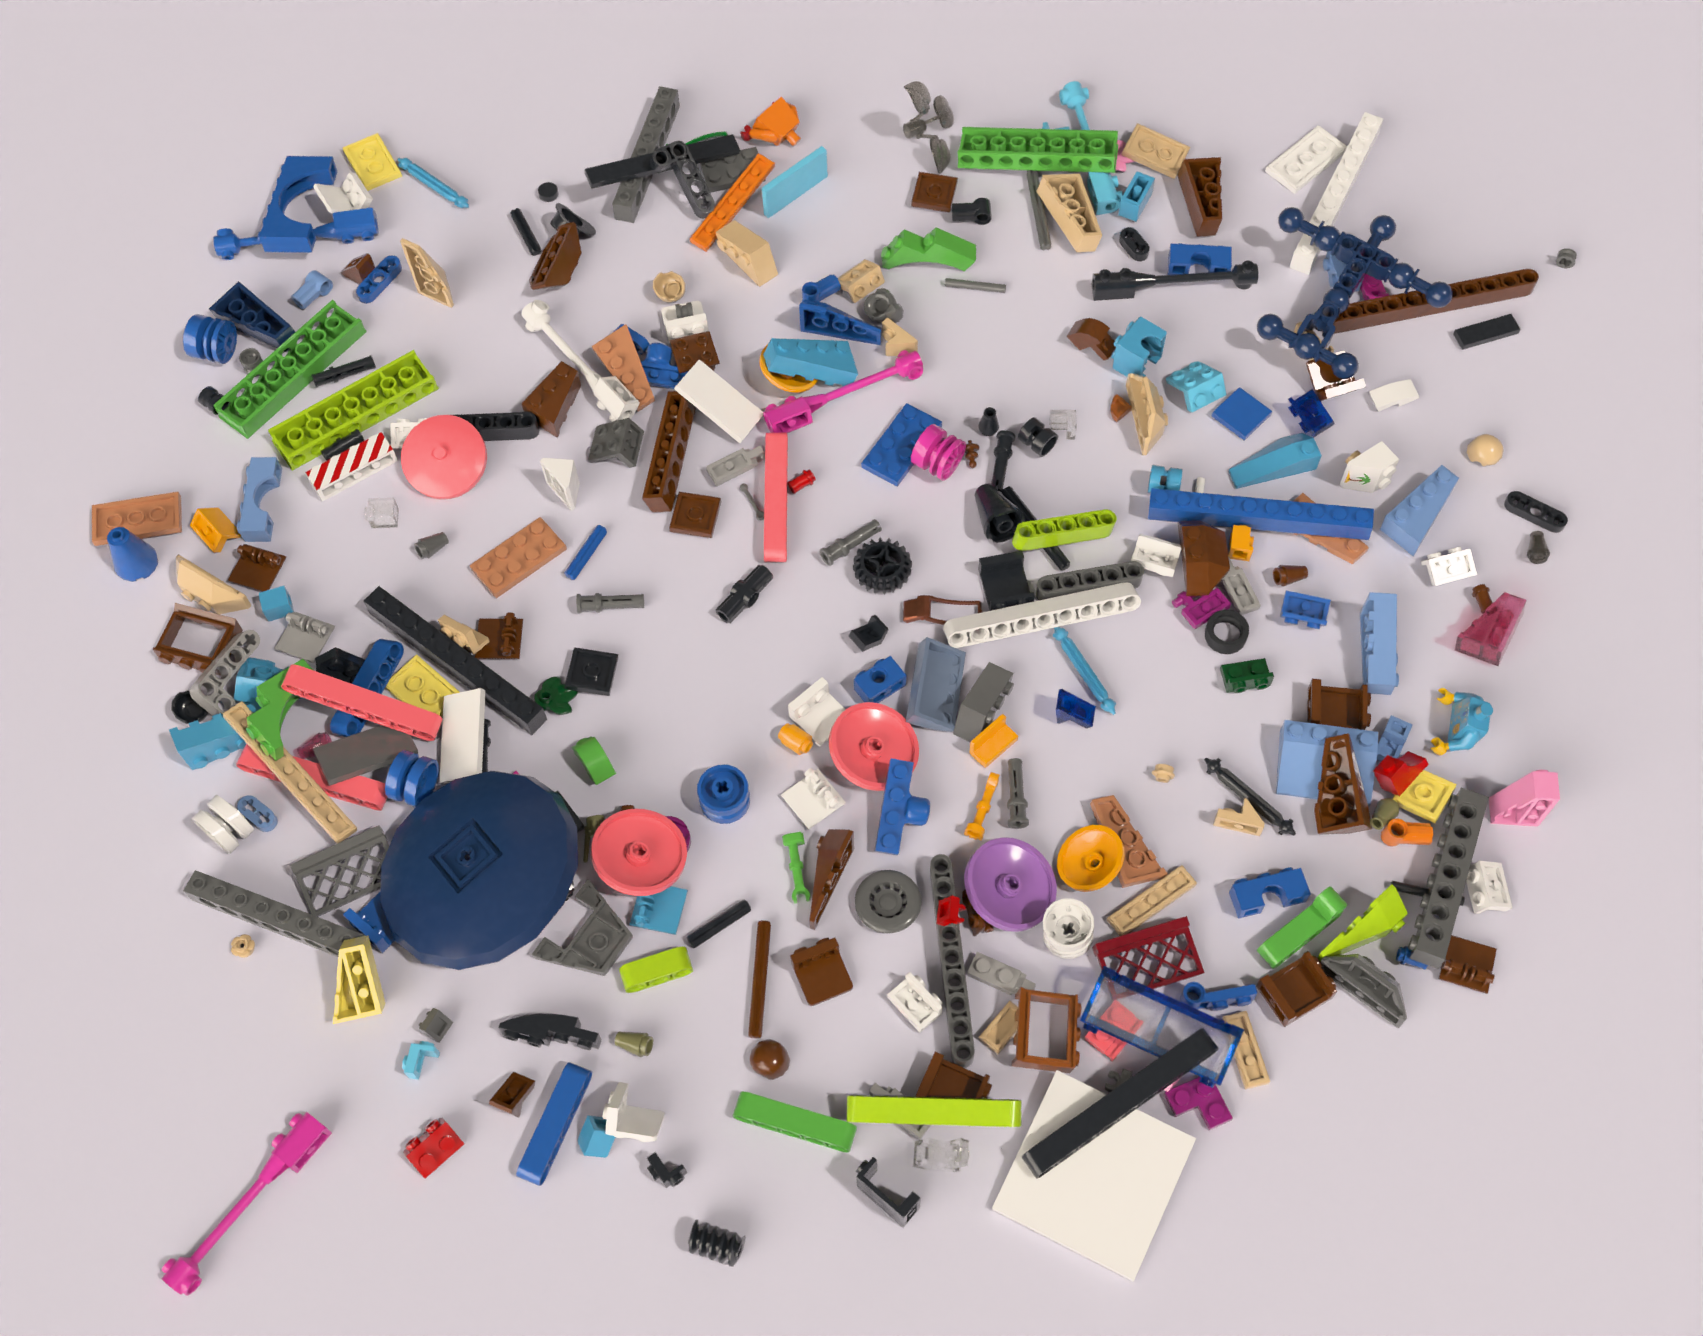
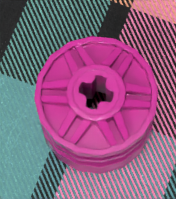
M931 424L917 440L911 454V462L923 470L929 468L931 475H936L938 479L945 481L953 474L961 462L966 449V443L961 439H957L954 435L947 437L946 430Z

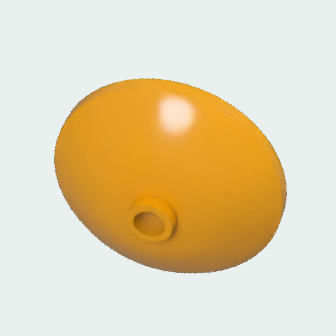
M768 344L764 347L760 354L759 364L763 374L773 385L782 390L795 393L808 391L815 386L818 379L810 381L805 380L801 375L795 374L792 377L768 371L763 355Z
M1089 825L1078 829L1065 840L1058 853L1057 869L1061 879L1070 888L1081 892H1090L1103 888L1117 876L1123 865L1125 856L1123 842L1115 831L1103 825Z

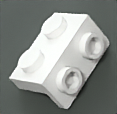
M1139 534L1131 561L1139 562L1146 570L1157 572L1163 576L1173 577L1182 546Z
M909 972L906 974L905 980L887 994V998L921 1033L942 1014V1001L935 993L930 994L924 988L926 985L918 975L913 976Z

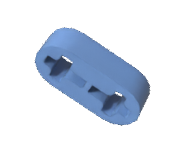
M247 795L239 800L237 805L238 811L259 830L269 832L277 826L278 820L275 814L257 798ZM248 804L252 805L255 811L252 812L250 809H246L245 806ZM262 815L267 819L269 818L270 821L268 823L262 822L259 817Z

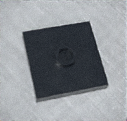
M574 647L565 689L610 696L618 654Z

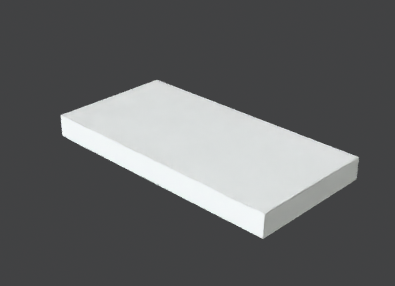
M1318 125L1268 165L1265 172L1295 194L1340 158L1348 146Z
M701 360L696 362L674 388L739 443L742 442L763 416V412Z
M478 688L444 696L439 782L443 785L458 778L482 773L485 712L484 689Z

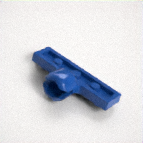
M662 343L650 344L647 349L646 359L641 361L650 386L674 389L688 372L679 374L678 367L670 365L672 350L669 346Z
M892 758L889 760L874 850L876 852L899 855L904 824L923 826L928 821L930 801L927 798L912 796L909 792L914 762Z

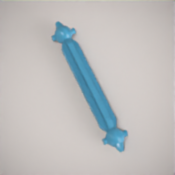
M408 158L397 159L399 167L408 170L412 176L449 201L454 202L459 208H469L467 198L459 196L455 190L415 163H412Z
M1054 627L1053 637L1061 641L1063 650L1096 699L1102 702L1100 707L1112 715L1116 714V702L1108 698V693L1072 639L1067 637L1068 631L1064 628Z

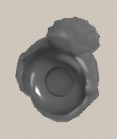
M885 288L877 289L864 302V311L871 321L883 322L888 317L894 323H897L903 318L904 311L902 306L897 304L894 296Z

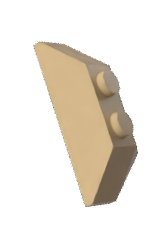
M1129 373L1126 389L1130 405L1132 406V414L1142 455H1147L1162 437L1165 426L1168 425V417L1166 413H1163V397L1159 396L1157 387L1148 377Z
M179 554L176 556L177 584L182 590V596L190 602L195 600L203 610H211L216 614L249 609L252 606L245 594L193 564Z

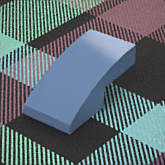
M1391 715L1378 743L1377 760L1382 761L1387 755L1399 758L1413 724Z

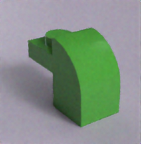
M595 737L583 738L575 746L571 747L595 785L616 774L610 760Z

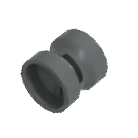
M254 348L243 350L239 356V360L247 375L263 362L260 353Z

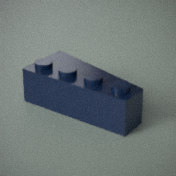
M239 281L209 308L215 318L229 320L234 323L236 330L275 348L281 346L295 333L290 324Z

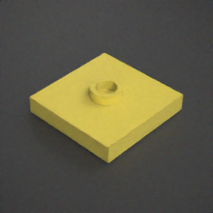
M1423 770L1400 796L1394 795L1392 799L1397 802L1399 808L1436 823L1455 791L1457 784Z

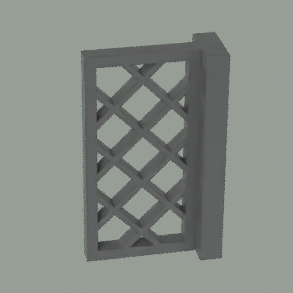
M380 825L290 865L312 915L319 917L381 889V882L377 884L376 882L377 879L381 881L379 876L381 865L388 851L389 844ZM383 843L385 852L382 859L370 856L373 847ZM360 855L364 857L360 869L348 866L352 856ZM368 859L380 862L375 875L363 871ZM334 864L342 867L337 879L326 876L328 868ZM346 869L358 872L353 885L341 881ZM312 874L320 877L315 889L306 887L303 878ZM362 874L373 878L370 887L365 889L357 887ZM324 879L335 882L330 895L319 891ZM339 884L351 888L348 897L343 899L334 897ZM317 894L329 898L326 906L316 911L313 903Z

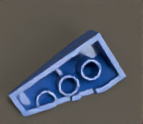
M804 300L800 303L801 332L881 345V329L827 303L816 300Z

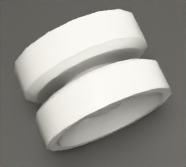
M215 795L208 802V808L215 817L207 811L200 810L192 820L216 844L231 854L239 846L238 840L231 832L246 839L254 831V828L233 805L227 803L220 796Z

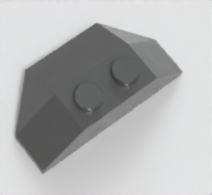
M1359 954L1323 957L1320 961L1321 969L1333 981L1397 1028L1405 1022L1407 1014L1401 987L1393 975L1381 971L1371 959L1365 956L1362 957Z

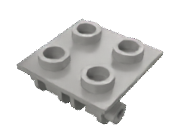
M289 612L286 615V621L289 624L274 649L315 663V658L321 653L335 626L298 612Z

